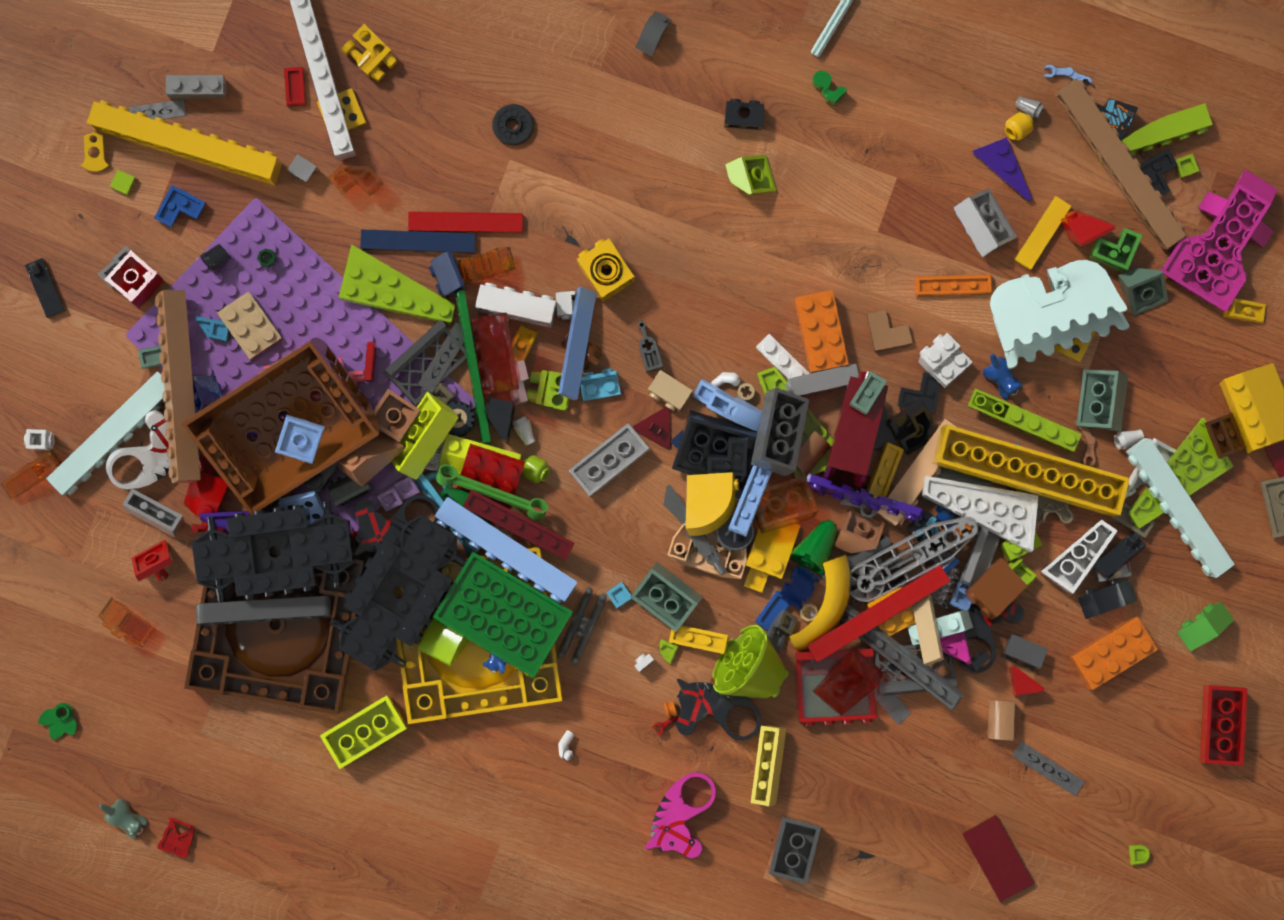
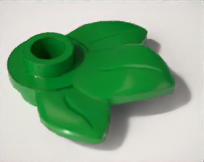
M60 703L54 709H46L38 720V724L49 725V734L52 740L60 738L65 732L69 735H74L77 729L76 720L72 717L73 709L67 703ZM62 709H65L67 711V714L65 716L61 715Z

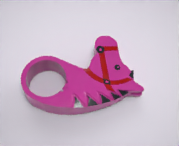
M699 771L691 772L671 786L656 811L652 823L651 840L647 843L645 849L656 847L661 852L675 850L688 858H695L700 855L703 849L702 842L691 836V831L685 821L709 808L715 800L716 785L708 774ZM701 777L710 784L712 796L709 802L702 806H693L683 801L681 797L682 786L687 779Z

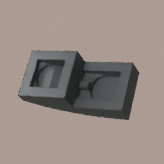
M781 610L767 631V635L777 653H780L786 636L792 635L798 619L786 610Z

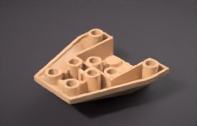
M736 498L735 508L732 513H735L740 499ZM682 524L673 536L668 557L683 566L718 577L742 578L747 561L746 548L741 551H729L718 543L716 530L705 534L710 546H714L721 558L722 565L727 570L726 573L720 575L714 566L707 564L705 557L699 555L698 548H695L693 540L686 536V527Z

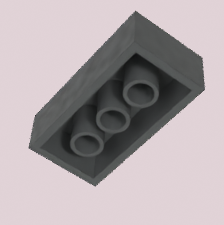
M776 387L765 393L751 465L783 476L796 471L809 399Z

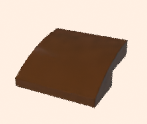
M1232 413L1204 423L1218 459L1246 448Z

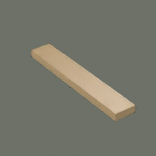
M916 559L905 563L904 566L915 561ZM919 565L908 571L907 574L910 577L923 570V568ZM922 574V575L918 576L917 578H915V579L909 581L908 584L911 583V582H913L914 580L918 579L919 577L923 576L924 574ZM930 594L912 605L923 663L926 666L944 660Z

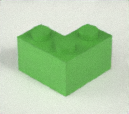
M1124 228L1120 231L1115 244L1099 238L1095 241L1088 259L1124 273L1131 264L1142 235Z
M1221 601L1216 604L1210 603L1195 616L1196 619L1191 620L1189 618L1181 624L1182 628L1177 634L1191 652L1219 636L1234 619Z

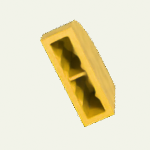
M733 472L687 475L686 530L690 536L711 533L720 528L730 518L735 508L736 491H739V480L735 478Z

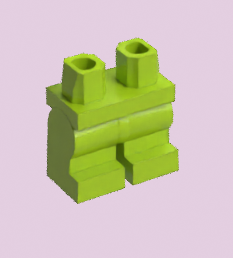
M546 370L531 372L530 382L539 384L538 391L528 389L527 399L534 402L537 406L567 412L569 398L558 394L562 373Z

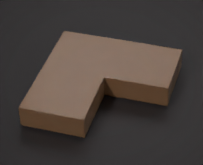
M886 310L867 314L874 351L912 344L909 325L890 328Z

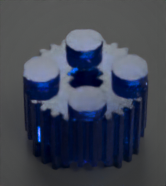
M796 566L790 575L792 580L789 584L785 582L779 594L782 595L781 599L801 610L803 608V605H801L802 601H808L815 589V586H813L814 582L819 583L821 578L803 566L800 568Z

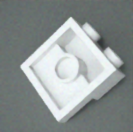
M948 333L944 336L939 334L933 340V346L930 348L926 346L919 353L921 356L918 361L944 388L950 385L973 363L959 349L960 345Z

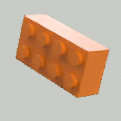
M833 290L795 297L794 303L809 373L849 365Z
M1135 616L1068 657L1087 688L1094 690L1154 653L1158 648L1138 616Z

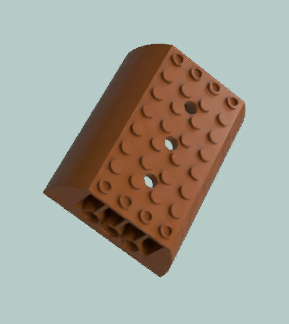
M316 337L195 413L181 424L250 515H253V511L263 509L379 435V426L371 403L326 342ZM319 391L322 396L319 399H314L311 396V392ZM281 411H287L290 416L325 426L313 464L275 453L285 419L279 416ZM254 431L258 434V438L250 439L247 433Z

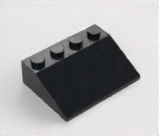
M689 410L672 469L690 475L707 474L708 454L728 455V437H748L746 476H735L739 480V490L743 491L753 468L751 462L757 431Z

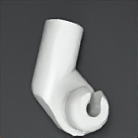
M723 372L711 384L718 388L724 383L738 386L740 378L736 373Z
M568 730L558 744L559 756L567 761L573 757V752L569 750V744L575 736Z

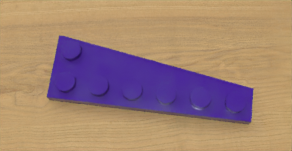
M808 474L806 481L815 494L825 496V494L832 495L833 499L839 501L847 499L850 500L851 504L857 506L865 504L868 505V508L875 511L883 509L893 516L901 514L911 521L923 520L924 511L922 508L883 496L873 498L874 495L867 491L861 490L857 493L850 486L843 484V486L838 487L831 480Z

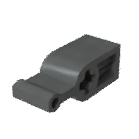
M639 321L638 329L643 336L639 343V350L646 373L662 369L663 365L657 344L652 337L647 336L645 322ZM647 341L649 344H653L651 350L648 351L647 348H643Z

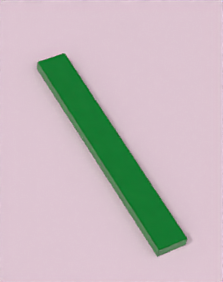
M465 290L458 291L455 295L481 443L484 444L491 442Z

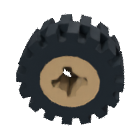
M461 401L447 404L459 417L455 426L449 431V434L453 436L468 434L475 426L476 417L473 409Z

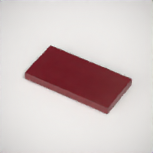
M996 815L962 833L999 902L1034 884Z

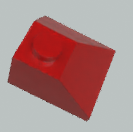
M1071 211L1065 215L1066 217L1061 219L1069 240L1082 247L1116 229L1113 224L1080 211Z
M200 470L201 480L189 483L183 504L198 517H200V513L222 512L229 486L223 478Z

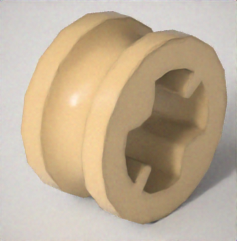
M749 383L740 385L737 391L738 397L744 401L752 399L755 393L754 387ZM748 387L751 395L743 397V393L740 392L741 389Z

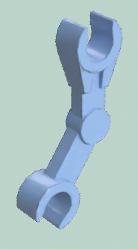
M1052 65L1044 67V69L1052 71V74L1044 75L1047 79L1058 75L1067 76L1073 80L1077 78L1081 81H1087L1089 84L1092 83L1089 77L1076 73L1071 67L1055 68Z

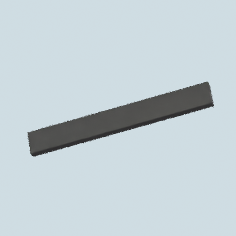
M847 603L845 612L839 622L844 624L860 613ZM875 627L859 637L952 711L965 695L879 627Z

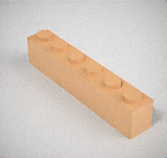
M944 419L888 498L916 506L919 502L916 498L920 492H923L924 477L936 478L942 470L939 466L932 464L941 427L945 425L956 427L955 425ZM883 509L877 511L878 515L895 527L898 523L902 525L906 519L904 515L898 514V516H893Z

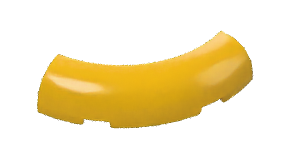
M846 555L823 563L826 575V592L822 606L808 626L789 636L798 652L809 649V644L834 630L845 612L850 595L851 578Z

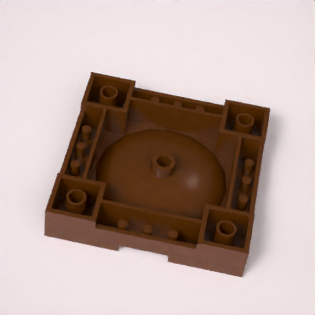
M276 546L272 547L270 555L274 558L278 557L280 549ZM355 558V564L341 572L342 586L340 587L338 585L333 587V580L329 579L331 574L324 571L320 572L321 570L318 569L319 585L314 586V590L310 591L296 588L295 593L283 594V590L275 591L277 594L273 597H264V593L256 594V598L245 599L244 596H237L235 582L226 587L224 590L226 602L331 596L332 617L281 620L279 629L273 628L272 621L196 625L184 689L259 700L336 715L340 714L343 707L351 656L339 649L340 631L329 625L333 617L342 623H347L358 616L344 607L346 603L344 598L349 590L353 592L356 587L354 582L358 575L364 574L366 570L364 565L367 560ZM203 586L200 604L217 603L216 591Z

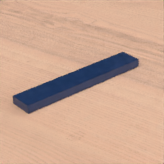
M361 229L360 249L446 252L451 250V253L475 254L476 234Z

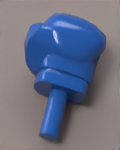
M936 504L935 510L938 512L936 518L941 522L957 518V514Z

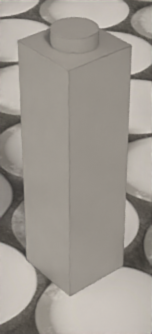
M855 363L790 378L786 381L785 389L787 392L801 397L846 388L850 376L858 378L859 373Z

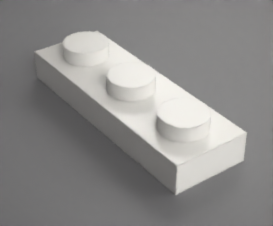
M770 334L755 347L787 380L810 374Z

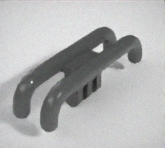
M590 587L586 588L557 653L559 659L564 658L574 634L581 636L571 659L573 665L579 663L607 599L605 594H601L590 619L584 617V611L593 593Z

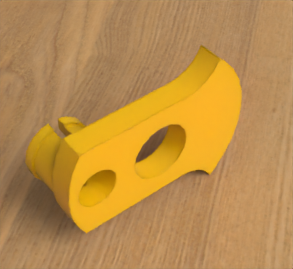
M98 132L85 135V160L81 166L89 171L105 169L110 164L105 160L104 136ZM92 135L97 137L96 142L90 139ZM91 147L99 149L100 154L98 157L95 158L90 155L89 150Z

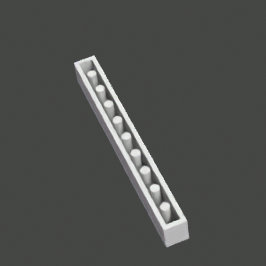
M290 0L334 155L337 161L356 156L312 2L311 0Z

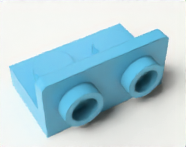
M612 368L601 370L600 374L594 375V372L582 374L580 386L583 402L621 395L617 371H613Z

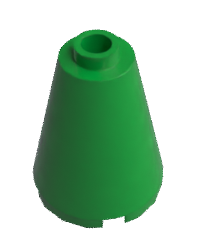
M831 520L821 521L792 551L791 558L804 569L807 566L812 568L810 572L823 575L825 572L823 563L829 561L838 533L837 525Z

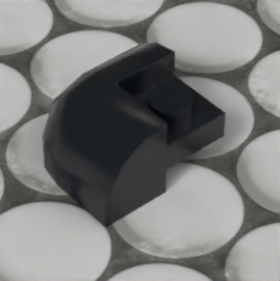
M920 402L908 403L902 406L903 411L888 419L893 430L892 433L907 455L925 445L929 441L928 438L932 433L933 427H935L927 407Z

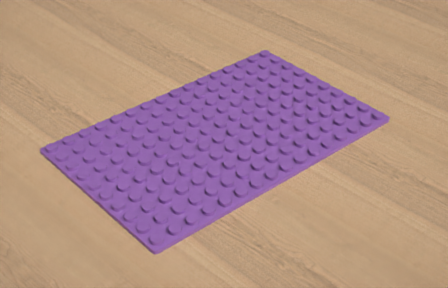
M257 198L253 199L204 251L210 250L217 244H220L227 251L231 259L219 270L220 272L214 275L201 258L198 257L168 289L185 290L194 401L202 408H205L264 370V366L272 365L315 337L326 342L335 356L344 360V368L347 372L361 370L365 372L367 342H374L377 345L374 382H357V386L371 403L373 410L388 389L411 403L389 377L387 378L382 372L414 343L376 308L339 300L343 277ZM265 248L273 250L277 257L275 265L270 268L262 267L257 260L259 252ZM249 291L282 339L252 360H249L231 333H229L228 342L210 339L195 320V316L222 321L217 312ZM155 304L126 334V337L140 350L159 346L158 307ZM413 360L411 362V370L421 371V360ZM425 360L424 371L427 370L432 361ZM400 372L395 378L400 383H407L408 373ZM411 373L410 384H418L421 374ZM449 375L440 382H444L457 395L451 402L461 401L468 404L472 409L475 407L474 399ZM410 386V394L414 399L420 396L421 387ZM281 411L279 413V416L282 419H285L286 415H289L287 411ZM254 431L247 433L250 439L258 438V434ZM390 462L369 480L374 489L372 492L341 508L335 506L327 487L331 485L330 481L321 494L317 493L321 502L327 503V501H331L332 513L350 520L351 532L358 530V524L354 516V508L357 502L362 499H368L374 506V512H377L382 507L377 494L407 475L399 472ZM338 469L331 480L337 477L342 479L346 475ZM302 483L291 491L297 495L313 490L308 489Z

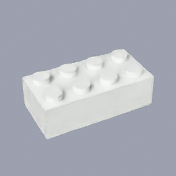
M492 283L480 284L475 306L478 312L552 328L557 308L553 297L542 295L540 298L534 296V293L529 291L517 293L516 289L510 287L499 289L496 287L497 285Z

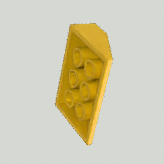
M1274 363L1242 372L1219 383L1248 454L1284 441V388Z

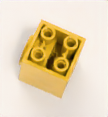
M604 238L594 244L595 248L592 250L586 249L582 251L577 259L579 268L602 303L634 283V275L610 239L604 240ZM609 269L612 273L610 275H603L602 271Z

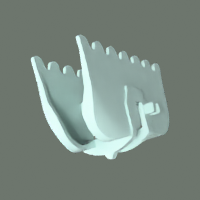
M1077 260L1059 268L1047 269V276L1052 292L1047 294L1040 278L1029 277L1028 274L1022 275L1021 278L1007 281L994 291L991 296L990 307L1005 353L1008 369L1017 367L1019 357H1024L1027 362L1035 361L1036 352L1039 350L1045 355L1051 356L1055 352L1054 346L1056 344H1060L1063 349H1070L1073 346L1074 338H1079L1081 342L1088 343L1091 341V333L1094 331L1098 332L1100 336L1106 337L1110 333L1111 325H1115L1119 330H1126L1130 327L1123 315V312H1126L1128 308L1104 268L1098 263L1089 260Z

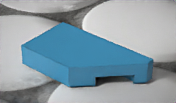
M195 316V320L208 338L228 342L230 331L223 321Z

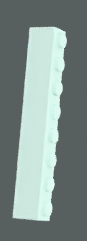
M157 371L46 478L61 495L71 496L78 489L77 485L82 481L86 482L92 476L91 472L95 468L99 469L105 464L106 461L104 459L115 450L120 449L119 445L123 441L127 442L134 435L132 433L134 430L140 429L146 424L145 416L148 412L161 409L160 405L164 402V383L161 381V373Z
M1143 438L1126 452L1129 455V462L1140 471L1138 473L1139 477L1148 483L1150 493L1153 497L1158 498L1160 508L1164 513H1168L1171 518L1170 523L1175 529L1180 531L1182 541L1190 546L1192 556L1202 564V571L1207 576L1217 578L1234 566V562L1150 438Z

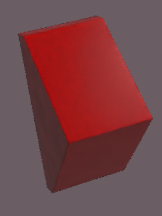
M1015 665L1009 667L1013 695L1044 691V687Z

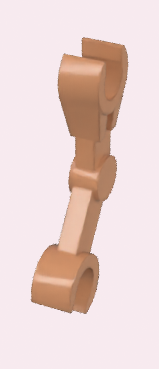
M1076 420L1074 421V427L1081 430L1086 441V450L1081 462L1083 465H1086V458L1089 457L1091 459L1090 466H1093L1096 462L1093 450L1095 438L1091 435L1088 428L1076 426Z

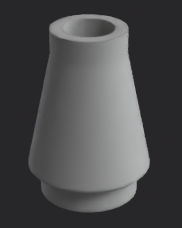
M1019 96L1015 103L1016 107L1025 114L1030 115L1032 119H1039L1045 107L1040 101Z

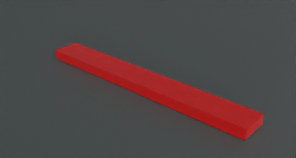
M941 565L809 644L808 648L816 661L820 662L951 581Z

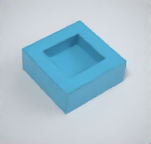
M622 582L606 592L616 608L632 599Z

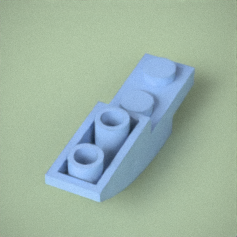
M704 379L700 380L693 394L694 398L706 404L708 409L758 432L762 412L760 409L739 397L731 396Z

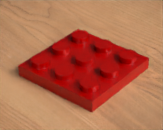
M470 443L461 475L515 495L525 461ZM458 485L456 488L467 493L471 491ZM485 496V497H487V498H489V499H491V500L497 502L498 504H500V505H502V506H504V507H506V508H508V509H511V506H512V505H509V504H507V503H504V502L498 501V500H496V499L490 498V497H488V496Z

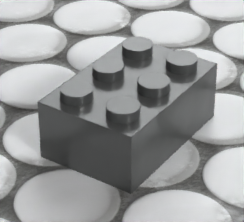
M782 816L768 870L769 875L807 884L821 826Z

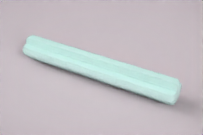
M841 0L811 50L814 56L820 57L853 0Z

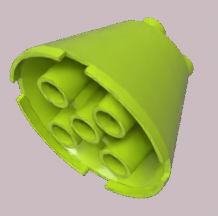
M750 625L740 631L742 634L736 640L732 638L728 642L726 654H720L713 671L712 678L715 679L713 687L718 693L723 695L763 699L772 696L774 698L779 694L780 686L788 676V670L785 669L765 630L758 625Z

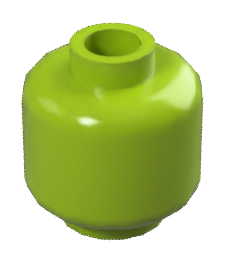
M535 455L523 460L525 461L522 472L524 478L533 483L544 482L550 473L547 461Z

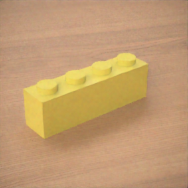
M770 725L761 726L751 803L765 806H774L777 803L787 728Z

